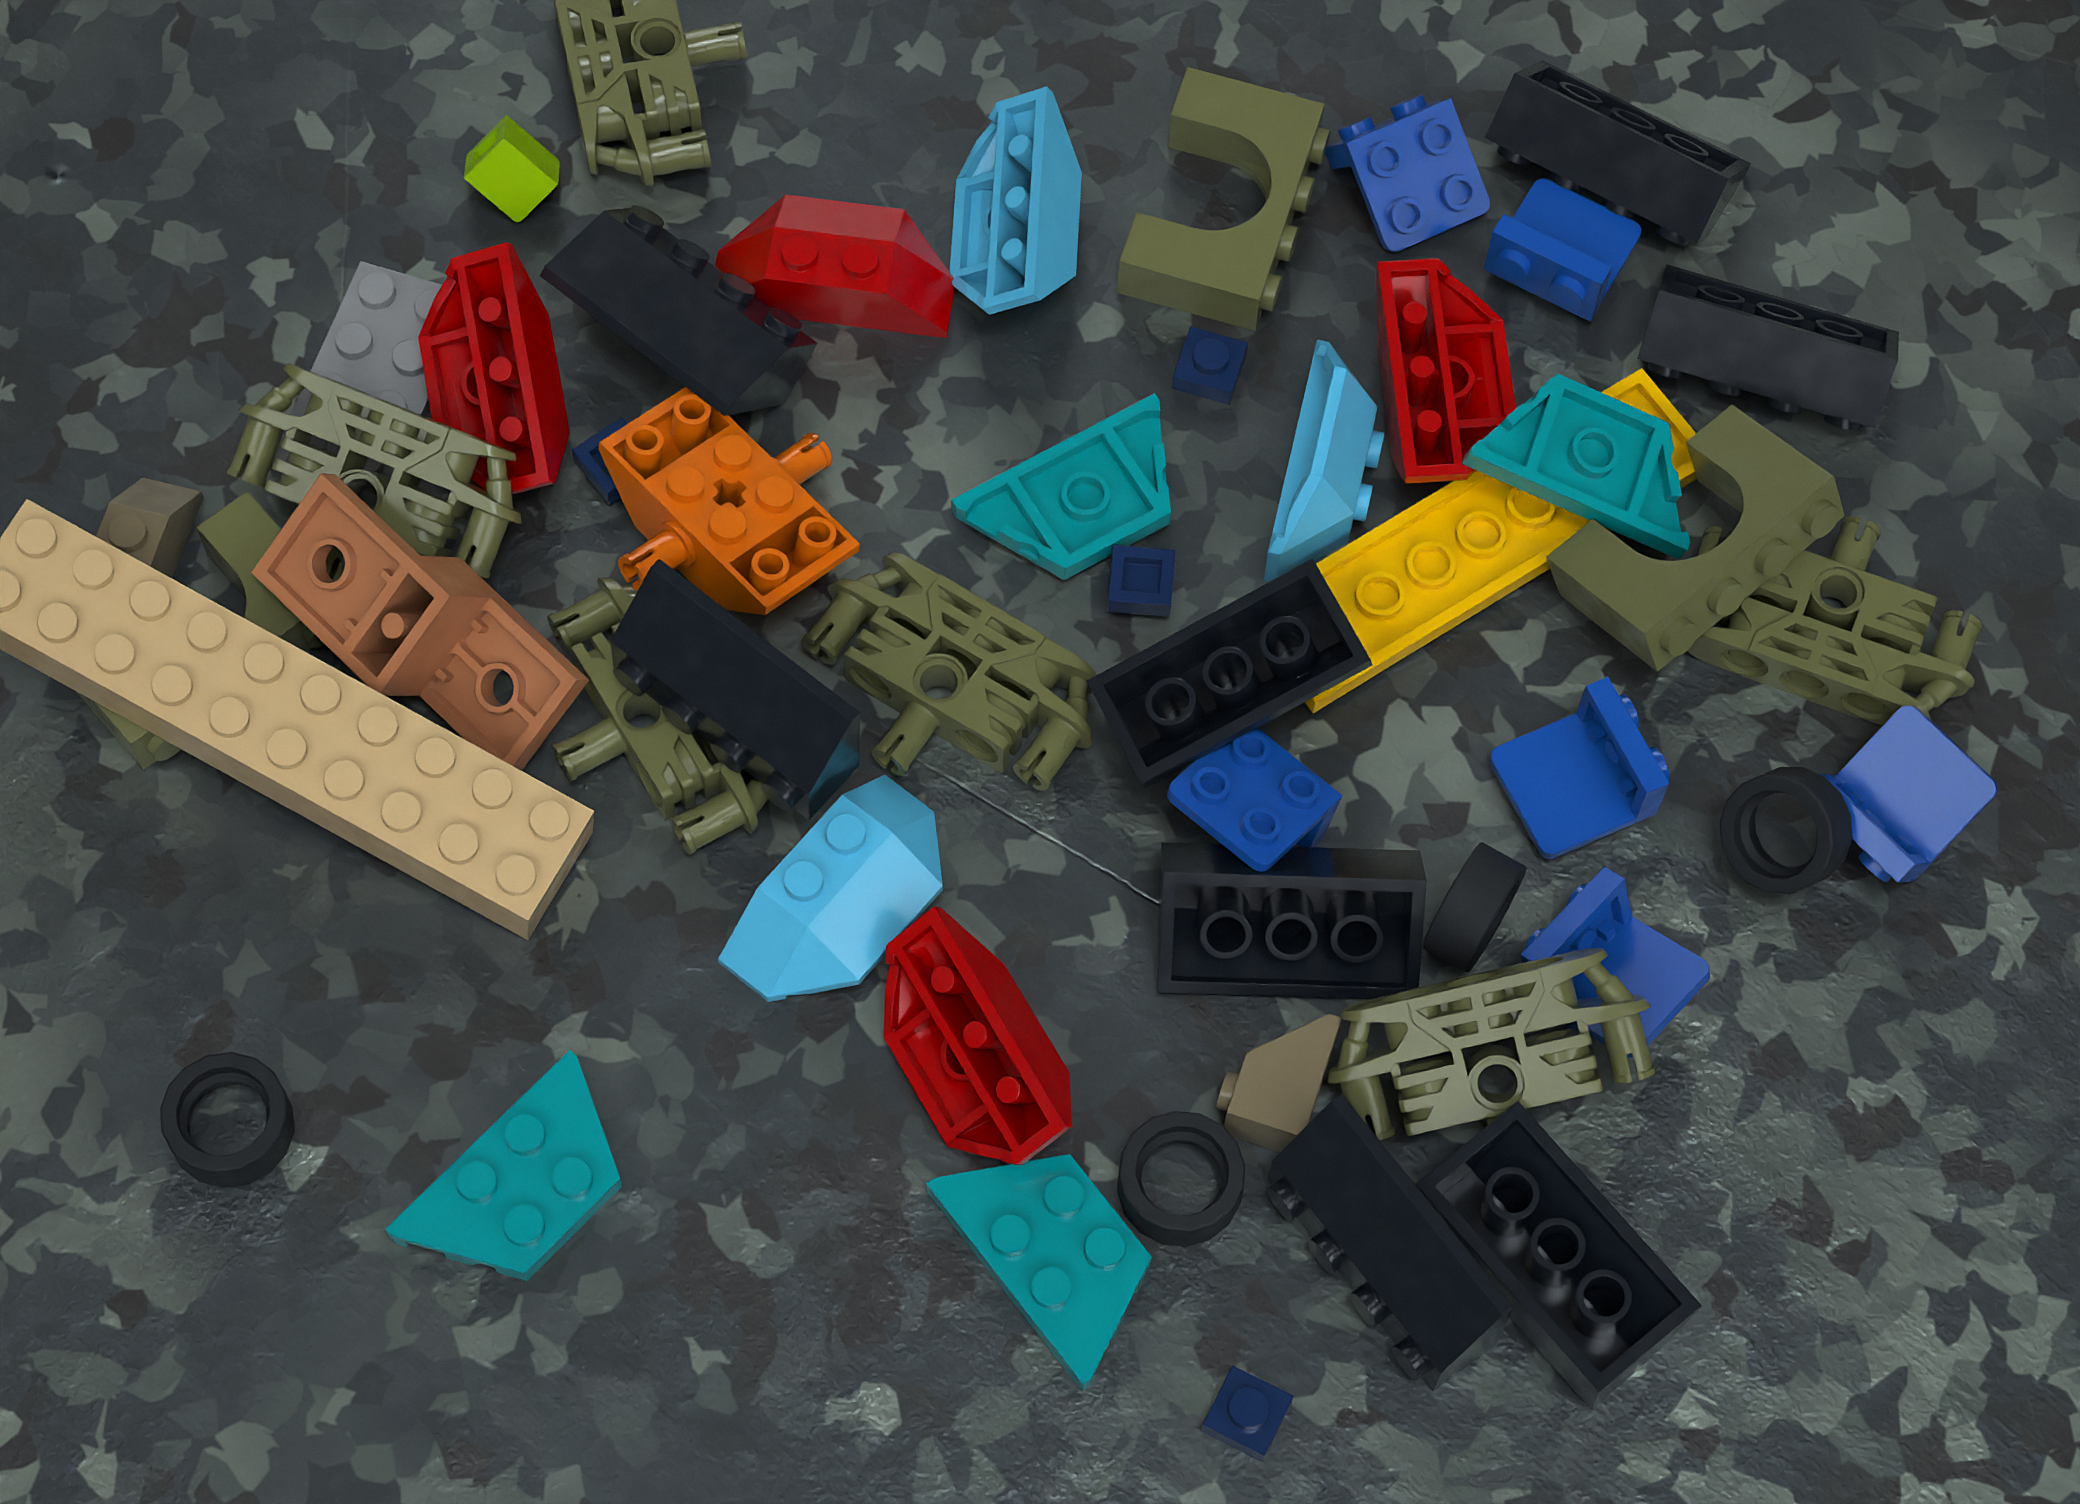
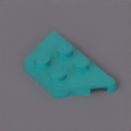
M1557 373L1530 399L1517 407L1494 430L1474 444L1464 455L1461 463L1590 521L1594 519L1608 529L1676 559H1679L1689 548V532H1681L1676 501L1682 496L1678 472L1674 469L1671 461L1674 448L1669 423Z
M1154 393L951 499L952 513L960 521L1063 580L1111 556L1113 545L1130 546L1169 525L1171 506L1169 487L1166 482V458L1164 443H1162L1160 401Z
M569 1050L385 1229L388 1237L395 1244L408 1247V1244L417 1245L444 1253L447 1259L468 1265H487L494 1268L497 1273L528 1281L622 1188L618 1170L577 1056Z
M1070 1154L1031 1160L1023 1165L1009 1164L940 1176L927 1182L926 1192L1080 1390L1083 1392L1091 1385L1096 1375V1370L1126 1315V1310L1134 1293L1138 1291L1151 1265L1152 1256Z

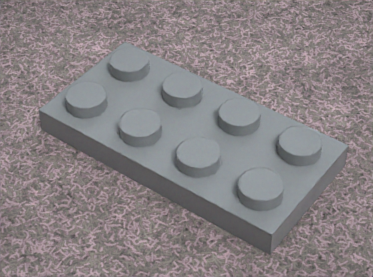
M360 261L311 371L428 417L431 410L418 336L434 298L442 285ZM307 388L301 391L291 415L304 416L312 392ZM287 431L283 433L270 467L272 475L276 477L281 476V472L272 469L276 458L287 460L290 452L280 448ZM312 435L309 443L337 455L341 447L315 435ZM368 457L363 470L386 474L391 477L394 468ZM368 483L361 488L358 497L365 503L375 506L377 502L376 489L371 483Z

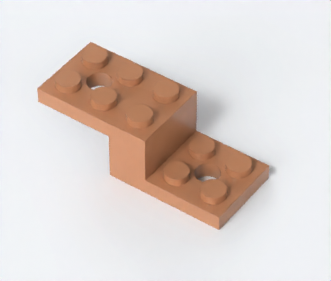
M321 473L251 572L368 687L385 696L419 695L463 739L521 771L589 681L585 675L460 557L419 555L335 474ZM334 547H337L342 552L345 560L344 571L336 581L329 577L326 564L327 556ZM502 670L510 675L514 685L512 698L505 705H502L496 699L493 688L494 680Z

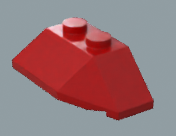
M784 195L717 252L716 268L724 274H733L746 280L755 288V297L770 308L784 310L798 320L947 338L955 287L952 285L954 278L905 209Z
M505 242L453 257L445 272L447 278L435 296L418 336L432 419L516 453L517 461L506 460L507 479L511 481L512 495L554 484L569 439L570 429L549 314L512 244ZM479 457L471 480L483 487L482 489L485 491L486 482L488 481L487 458Z
M1438 258L1377 262V354L1391 459L1404 483L1467 480L1477 470L1461 464L1464 455L1474 444L1487 436L1516 409L1504 321L1469 287L1453 277L1451 270Z
M934 906L886 945V964H889L885 987L884 1039L947 1147L1002 1160L1003 1162L1015 1165H1023L1072 1127L1070 1072L1005 964L941 907Z

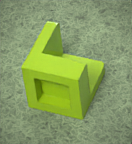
M505 115L467 154L464 179L513 221L521 222L558 185L560 162L508 115Z

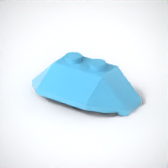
M1047 86L996 102L988 117L992 122L975 142L956 179L950 274L954 278L952 285L989 315L1040 301L1076 276L1082 171L1055 96Z
M1317 340L1268 549L1264 581L1270 582L1311 559L1315 561L1348 543L1353 519L1363 522L1366 520L1373 485L1361 482L1365 466L1377 469L1385 432L1373 430L1377 405L1327 341Z
M886 775L842 794L758 886L718 958L719 964L767 1002L786 999V996L818 993L859 985L886 955V945L913 924L943 891L934 811Z

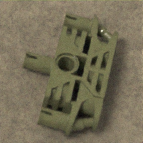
M553 0L590 173L598 175L600 164L615 167L617 171L639 175L643 185L654 187L653 177L655 175L711 167L710 153L707 140H705V130L702 129L700 104L691 67L747 58L741 22L735 21L734 23L722 24L720 26L683 32L676 0ZM620 8L622 16L613 18L611 9ZM657 53H665L661 56H653ZM633 56V62L623 64L622 58ZM641 103L643 113L634 114L632 104ZM690 127L691 132L682 134L681 128ZM669 131L670 136L660 137V132ZM620 140L626 143L629 149L622 147L620 149H613L602 146V143Z
M287 363L283 370L290 376L279 387H273L255 405L245 403L238 410L248 415V420L231 465L227 468V474L236 478L241 477V480L265 487L264 490L297 504H300L321 473L335 474L357 496L362 487L371 483L377 493V502L373 511L420 554L425 556L451 557L453 550L445 547L448 538L457 540L461 531L460 528L453 526L456 517L465 519L471 505L474 508L455 557H460L479 576L489 579L491 575L490 570L509 522L513 521L522 524L521 513L513 507L511 481L507 479L506 460L517 461L516 453L313 371ZM307 388L312 392L304 416L298 417L284 413L292 405V400L301 391ZM287 431L280 447L290 451L287 460L276 458L272 468L281 472L279 481L271 479L266 481L283 433ZM312 435L341 446L338 455L309 444ZM369 457L393 467L392 476L389 477L386 474L363 470L367 458ZM479 457L487 458L488 481L486 482V491L470 482ZM423 479L451 490L448 499L418 488L420 480ZM334 547L329 552L326 559L327 573L333 581L341 577L345 567L344 556L337 547Z
M1849 516L1845 517L1840 524V532L1830 559L1803 550L1789 562L1784 571L1768 579L1744 599L1735 612L1718 621V623L1727 628L1711 627L1695 640L1688 652L1695 658L1710 665L1739 674L1740 676L1852 717L1862 718L1883 726L1899 708L1906 705L1917 707L1931 720L1928 712L1932 708H1938L1948 698L1964 695L1975 685V679L1966 669L1977 637L1981 633L1982 623L1975 616L1969 614L1966 625L1963 627L1960 636H1958L1956 632L1963 611H1946L1941 618V626L1931 655L1919 652L1937 603V597L1865 572L1875 543L1880 537L1881 530L1875 523L1867 520L1860 540L1856 541L1854 538L1862 517ZM1711 526L1704 530L1703 540L1697 556L1717 547L1723 527ZM1729 530L1727 538L1733 531ZM1822 598H1837L1843 602L1846 608H1832ZM1901 689L1917 692L1920 694L1914 699L1907 693L1903 692Z
M896 552L889 553L883 557L882 562L885 569L875 574L868 573L857 580L843 578L828 585L827 590L833 600L811 630L804 635L801 643L806 651L815 658L823 650L825 653L821 658V662L832 665L837 661L838 655L861 624L864 622L869 625V631L863 629L856 638L857 649L851 646L844 654V672L847 682L900 713L878 745H875L871 751L872 757L884 769L893 761L895 764L891 769V773L904 776L912 761L934 733L994 770L1003 773L1009 765L1010 754L1015 756L1022 747V737L1028 738L1036 725L1042 728L1021 759L1017 760L1014 764L1013 770L1026 784L1035 775L1037 779L1033 783V788L1046 791L1051 784V780L1075 747L1089 749L1091 747L1093 735L1087 723L1089 703L1086 701L1087 694L1093 692L1087 680L1097 674L1083 659L1048 639L1046 635L947 577L937 574L912 558ZM896 585L902 593L898 598H895L882 591ZM936 686H943L953 691L950 696L943 699H935L925 694L928 689ZM1054 686L1068 690L1067 699L1062 700L1051 691Z
M598 578L599 592L555 614L548 615L547 620L556 640L561 638V641H559L560 647L564 652L571 650L573 665L589 679L583 688L603 719L564 741L551 745L560 768H566L564 770L566 778L572 782L585 772L623 753L664 821L670 819L678 840L684 839L685 842L682 843V847L689 855L696 852L700 847L740 826H743L752 835L758 827L757 814L769 799L761 789L762 783L754 779L745 785L740 773L727 768L714 755L711 749L712 744L695 731L690 735L681 732L665 717L662 711L663 706L646 693L641 697L634 695L617 680L613 673L610 640H606L602 632L611 628L613 637L637 593L632 588V585H619L613 578ZM591 638L592 649L586 651L582 642ZM641 714L651 715L658 719L652 726L637 728L628 723L632 718ZM705 755H706L707 758L709 759V761H710V763L712 764V766L709 764V762H708V760L706 759ZM700 791L705 800L710 798L695 806V793ZM680 802L684 810L691 809L677 816L675 815L674 804Z
M1603 948L1582 949L1362 1001L1344 1008L1341 1018L1351 1021L1348 1036L1343 1039L1338 1064L1328 1071L1326 1082L1340 1083L1343 1096L1367 1125L1366 1115H1371L1375 1134L1379 1140L1389 1138L1395 1134L1379 1074L1391 1072L1395 1089H1400L1398 1091V1103L1401 1113L1405 1112L1404 1127L1407 1136L1485 1118L1487 1125H1489L1518 1101L1525 1109L1603 1090L1598 1069H1594L1597 1067L1593 1048L1589 1046L1592 1044L1588 1025L1601 1023L1613 1072V1083L1633 1082L1627 1061V1054L1629 1053L1633 1056L1639 1080L1653 1076L1656 1071L1652 1065L1640 1012L1649 1009L1652 1005L1644 996L1632 995L1616 975H1611L1601 964V961L1608 955ZM1583 972L1595 986V993L1599 997L1577 1000L1572 977ZM1575 1021L1577 1022L1576 1025H1571L1524 1037V1033L1533 1032ZM1371 1022H1383L1388 1045L1368 1052L1369 1044L1367 1039ZM1514 1037L1517 1052L1501 1044L1488 1045L1477 1050L1466 1065L1462 1048ZM1447 1051L1452 1052V1054L1422 1060L1410 1064H1400L1401 1062L1418 1059L1430 1055H1435ZM1492 1064H1502L1508 1066L1515 1073L1516 1079L1508 1091L1501 1094H1492L1480 1087L1478 1083L1480 1073Z

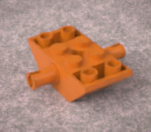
M684 387L600 441L598 450L634 526L648 539V541L630 553L624 554L619 558L618 566L625 581L629 583L639 576V579L632 584V588L638 591L650 567L660 559L672 569L677 568L694 586L724 609L767 615L859 552L860 543L800 486V484L821 470L831 466L832 455L826 443L822 441L814 448H811V445L818 441L819 436L810 432L777 456L771 457L729 415H722L687 387Z

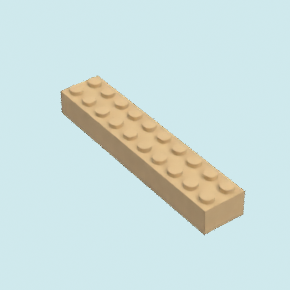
M26 499L0 537V650L522 938L529 940L593 833L594 810Z

